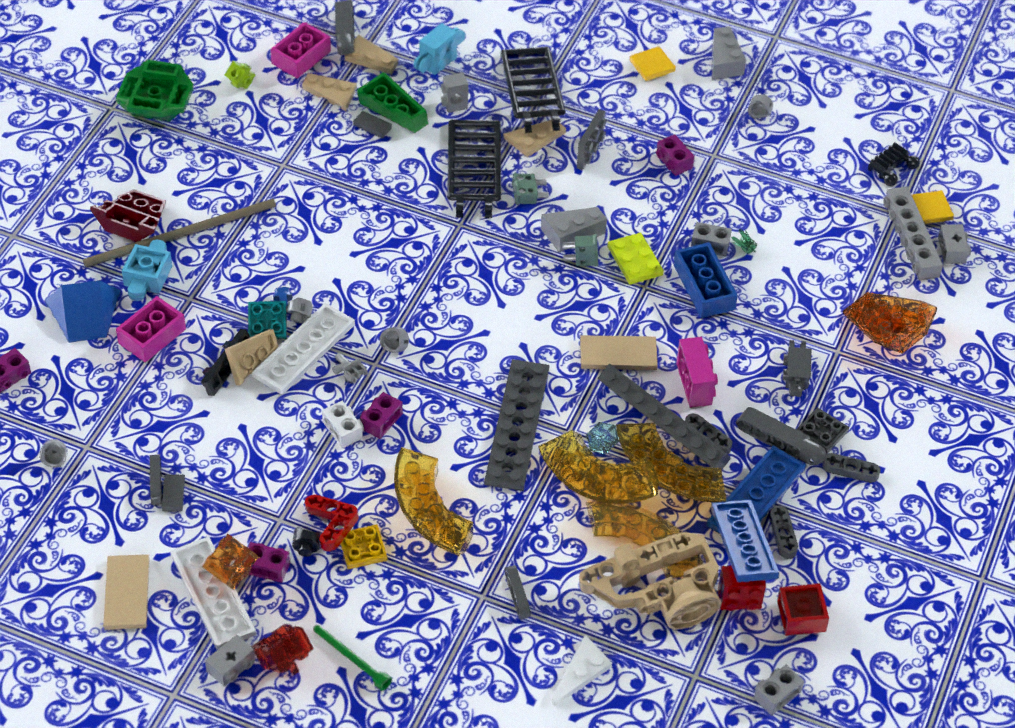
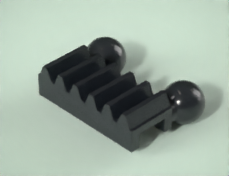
M894 142L892 146H889L888 150L885 149L883 153L879 154V157L876 156L874 160L870 161L868 170L878 172L879 178H883L887 186H895L898 182V177L896 174L891 173V171L904 161H906L908 168L917 169L920 166V159L915 155L909 156V152Z

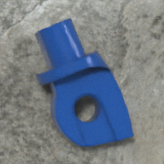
M288 287L275 288L273 300L286 301L287 309L288 301L293 298L292 293Z

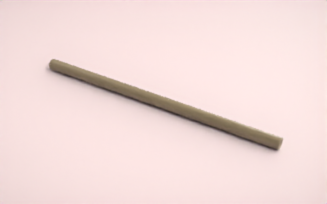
M272 198L85 258L83 263L85 268L130 254L135 244L149 247L153 240L168 242L274 208L276 203Z

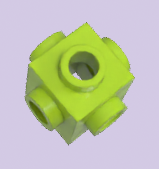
M232 61L224 74L231 80V85L238 89L240 87L248 89L256 76L251 71L252 68L249 65Z

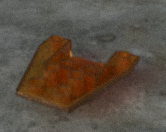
M866 292L844 309L843 314L874 343L903 354L927 335L937 312V307L921 300Z

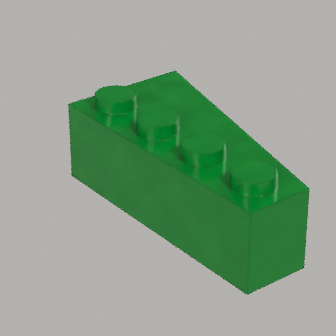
M385 72L357 89L359 104L416 133L428 125L426 109Z

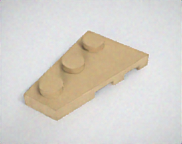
M359 34L355 39V52L345 55V61L388 74H392L398 65V58Z
M307 73L302 83V89L317 97H324L328 99L329 103L341 106L342 110L347 111L356 92L357 83Z
M549 120L531 125L532 133H525L524 128L504 133V139L526 157H529L564 135L566 128L559 123L560 131H553L552 122Z
M273 329L264 331L225 349L236 385H241L245 381L244 379L249 374H252L255 368L279 347Z

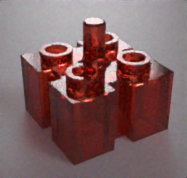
M285 623L271 632L272 634L269 637H264L251 646L262 668L271 669L279 673L290 670L292 675L300 671L295 660L301 661L307 658L309 652L314 649L303 627H293Z

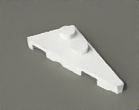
M587 636L583 637L551 698L554 707L612 668V662Z

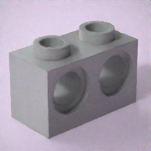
M696 222L691 246L710 242L716 255L726 257L732 229Z
M786 664L780 669L776 668L767 680H761L756 685L754 700L772 716L802 692L804 680Z

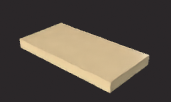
M580 335L581 369H605L610 363L616 369L657 370L656 337Z
M149 554L107 556L104 630L147 628Z

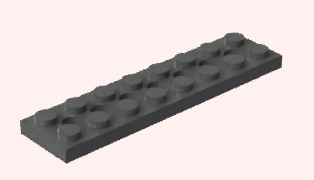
M512 359L484 485L524 491L550 365ZM524 377H530V378H532V380H531V381H525V380H523V378H524ZM527 392L529 394L527 396H522L519 393ZM521 406L526 409L523 411H519L516 408ZM518 421L521 422L522 425L515 426L513 423ZM517 437L519 440L511 441L509 438ZM513 452L516 455L513 457H509L506 455V453ZM511 468L512 471L504 472L502 469Z

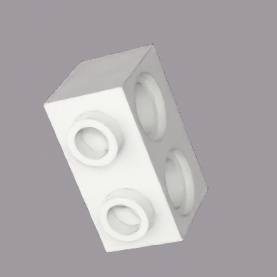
M343 400L322 410L324 425L342 449L363 439L362 430H364L362 422L355 418L353 410L350 406L347 407Z

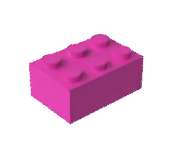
M303 22L271 48V63L298 79L331 52L330 36Z
M156 296L116 328L118 344L146 363L186 330L185 317L180 311Z
M702 336L679 339L676 365L689 408L712 405L713 397H716L715 385L718 384V377L716 373H713V361L708 357V345L704 344Z

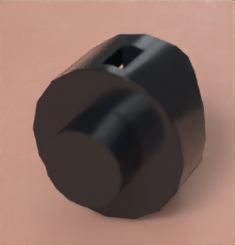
M297 527L294 530L292 547L303 557L311 556L312 553L319 550L321 532L308 531Z

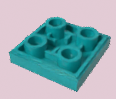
M286 301L248 302V333L250 337L273 329L276 339H287Z

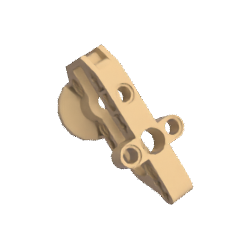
M682 532L634 550L631 544H624L615 549L613 558L594 564L579 574L580 590L583 593L594 594L616 609L637 607L639 613H647V615L661 610L669 628L675 630L692 627L707 620L721 606V601L714 589L718 579L719 566L705 537L701 534ZM698 554H703L707 562L684 571L683 578L674 582L672 577H668L647 585L645 589L623 595L615 593L612 588L620 584L624 588L631 587L638 583L643 575ZM606 572L612 573L611 576H605L603 574ZM704 578L706 580L703 582H699L696 579ZM664 592V593H666L667 595L664 596V597H661V596H659L658 594Z

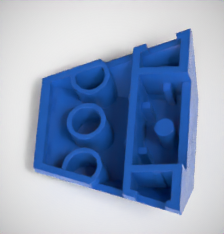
M100 280L61 285L45 300V303L50 308L53 317L57 320L60 329L69 343L106 338L121 291Z

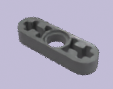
M691 413L686 416L685 422L702 435L707 431L713 433L712 437L706 438L727 454L731 452L732 440L698 414Z
M835 453L827 454L822 464L823 469L828 473L869 483L876 482L881 471L880 467L875 463ZM853 465L856 467V470L850 471L846 466Z
M160 454L150 455L151 505L162 504Z
M774 506L771 509L769 519L779 554L785 559H792L797 554L798 543L789 512L784 506ZM776 514H779V515L782 517V520H781L780 523H779V521H780L779 516L776 515ZM786 529L789 534L781 535L778 530ZM786 542H788L789 549H792L791 551L785 548Z
M516 565L505 567L506 581L519 619L531 617L530 607Z

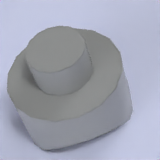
M764 94L753 96L748 107L749 115L753 119L770 116L774 105L773 101Z
M299 297L288 302L286 312L291 314L290 320L302 324L304 318L311 317L313 310L312 302Z
M401 327L388 328L380 335V345L391 353L402 352L408 347L409 336Z
M58 439L48 440L41 447L39 459L46 466L61 467L67 458V447Z

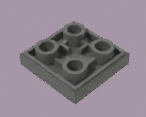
M817 407L796 430L807 435L811 441L821 445L827 455L848 433L850 427Z

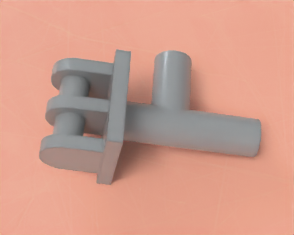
M341 353L335 355V358L341 364L332 367L334 374L344 371L346 382L349 381L351 383L355 378L359 379L361 375L365 376L368 374L360 358L350 362Z

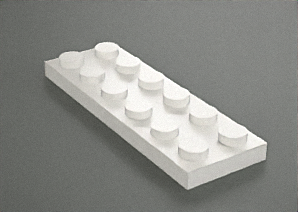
M324 303L252 372L253 378L283 395L355 325V320L329 304Z
M209 536L170 551L174 563L217 650L236 634L243 640L256 635V629Z

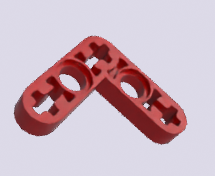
M310 495L305 499L306 511L309 514L332 520L319 537L321 548L324 551L337 549L359 519L357 507L320 495ZM329 508H336L334 511H327ZM337 526H344V528L340 530L334 529Z

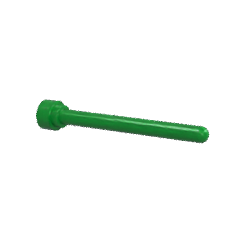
M320 625L313 627V631L373 678L374 685L379 690L384 691L390 686L392 682L390 675L386 672L376 671Z

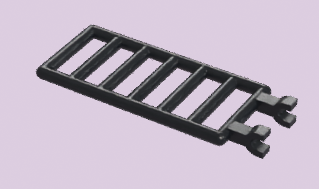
M546 46L501 50L500 55L513 114L517 119L523 118L525 133H532L531 124L533 117L546 116L551 117L553 131H560V115H564L566 111L550 48ZM545 53V57L508 59V56ZM547 63L548 66L539 68L510 69V66ZM550 74V77L518 80H513L512 76ZM552 84L553 88L515 90L516 86ZM555 95V98L517 101V97ZM557 105L558 109L520 111L519 109L521 107Z
M450 120L448 123L447 198L448 200L456 201V218H463V201H485V218H492V201L501 200V123L498 120ZM455 127H494V132H455ZM455 139H494V144H455ZM455 151H494V157L455 156ZM455 163L494 164V169L455 168ZM455 175L494 176V181H455ZM490 188L494 189V194L454 193V189Z

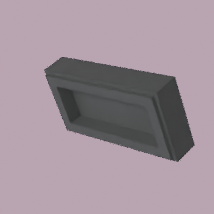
M362 111L353 120L354 126L382 139L392 129L391 123L365 111Z
M185 474L164 476L162 511H183Z

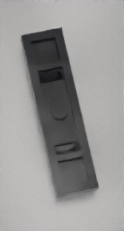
M240 329L232 341H226L222 346L224 351L214 365L206 367L202 372L204 378L201 380V383L208 395L215 396L232 373L225 349L251 338L247 329Z

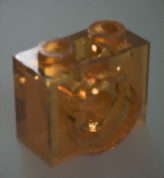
M227 533L220 540L214 552L207 557L202 567L234 591L240 581L248 576L251 567L259 557Z

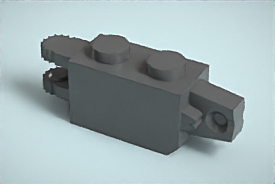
M789 340L788 353L783 356V365L786 366V369H783L782 380H786V388H789V394L793 397H801L803 390L809 387L812 349L806 348V341H801L800 348L795 347L794 340Z

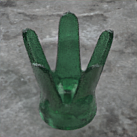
M739 229V233L742 236L740 240L734 236L731 237L735 241L733 243L741 247L745 253L756 252L757 243L751 239L746 229L745 232Z

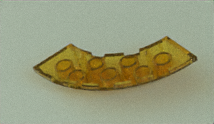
M655 423L616 424L617 436L626 456L650 481L669 492L685 498L712 503L726 502L721 468L699 465L691 466L683 462L684 459L672 451L669 452L664 447Z
M573 430L538 446L548 468L553 471L556 477L569 489L588 499L608 504H627L647 500L658 495L659 480L653 464L644 458L623 464H611L602 461L590 451L582 435Z
M401 447L395 464L394 485L397 500L403 514L415 530L425 539L447 552L460 556L467 551L472 540L473 522L459 516L452 510L449 511L443 504V500L435 488V481L438 475V458Z
M613 501L586 502L594 537L610 536L620 538V536L632 539L633 543L642 547L665 537L682 533L675 525L663 517L638 506ZM698 554L664 567L662 570L666 578H678L684 576V571L704 563Z

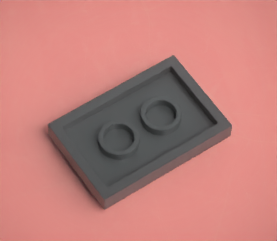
M599 109L578 143V169L583 170L586 164H590L592 154L597 152L600 141L603 142L606 132L604 128L607 119H605V111Z

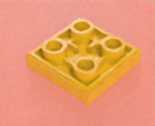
M660 46L630 55L629 57L630 62L645 81L667 75L676 70V66Z
M943 190L911 194L924 224L954 219V214Z
M378 524L350 530L340 544L347 569L388 561Z

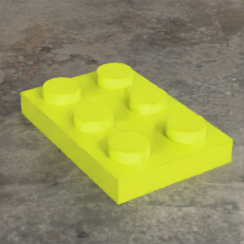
M641 232L608 241L607 247L629 285L663 275V268Z

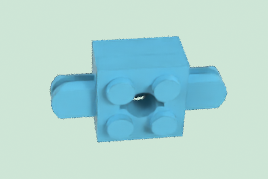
M443 23L438 25L419 40V56L414 60V68L422 73L427 70L436 75L449 63L455 61L457 58V46L464 41L465 32L458 27L451 29Z
M153 240L149 247L135 244L122 269L124 286H128V295L131 300H143L147 291L160 293L172 269L171 252L167 251L164 241Z

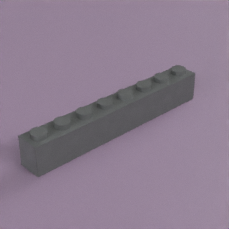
M610 363L597 378L716 472L720 473L730 461L731 457Z

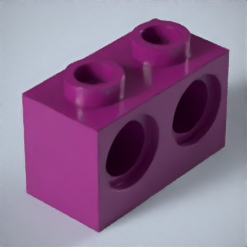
M675 134L657 141V157L665 163L668 170H671L675 176L693 169L694 154Z
M16 348L0 357V393L31 374L29 361Z
M382 392L379 397L374 398L371 406L364 410L360 416L364 431L381 439L403 414L402 401L385 392Z
M250 542L242 560L243 573L282 583L290 565V553L282 548H273L262 543Z

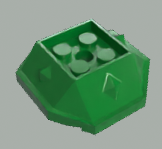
M147 59L140 66L126 73L116 95V102L132 116L170 122L178 114L185 112L194 86L181 64Z

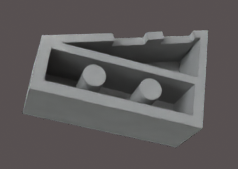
M731 27L714 28L712 80L744 75L746 58Z
M598 207L541 214V230L559 253L567 250L563 249L562 243L575 242V236H591L596 234L598 237L606 234L607 218Z

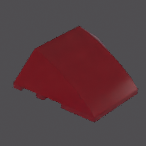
M134 189L118 195L116 200L103 201L101 206H90V210L105 231L138 242L155 232L166 200Z

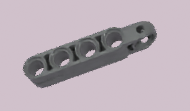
M352 0L335 2V31L339 55H348L355 52Z
M746 408L736 420V425L742 432L771 447L775 446L795 459H799L809 465L821 464L826 458L825 449L811 441L807 435L755 408Z

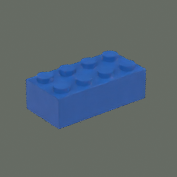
M710 242L675 250L673 266L700 318L736 310L738 295Z

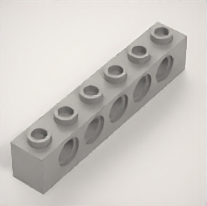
M908 186L887 189L883 203L889 211L890 220L894 222L895 232L900 236V242L906 250L907 259L911 261L913 273H916L918 280L940 277L943 264Z

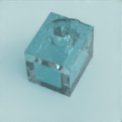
M598 422L586 434L590 451L606 454L619 442L616 427L613 424Z

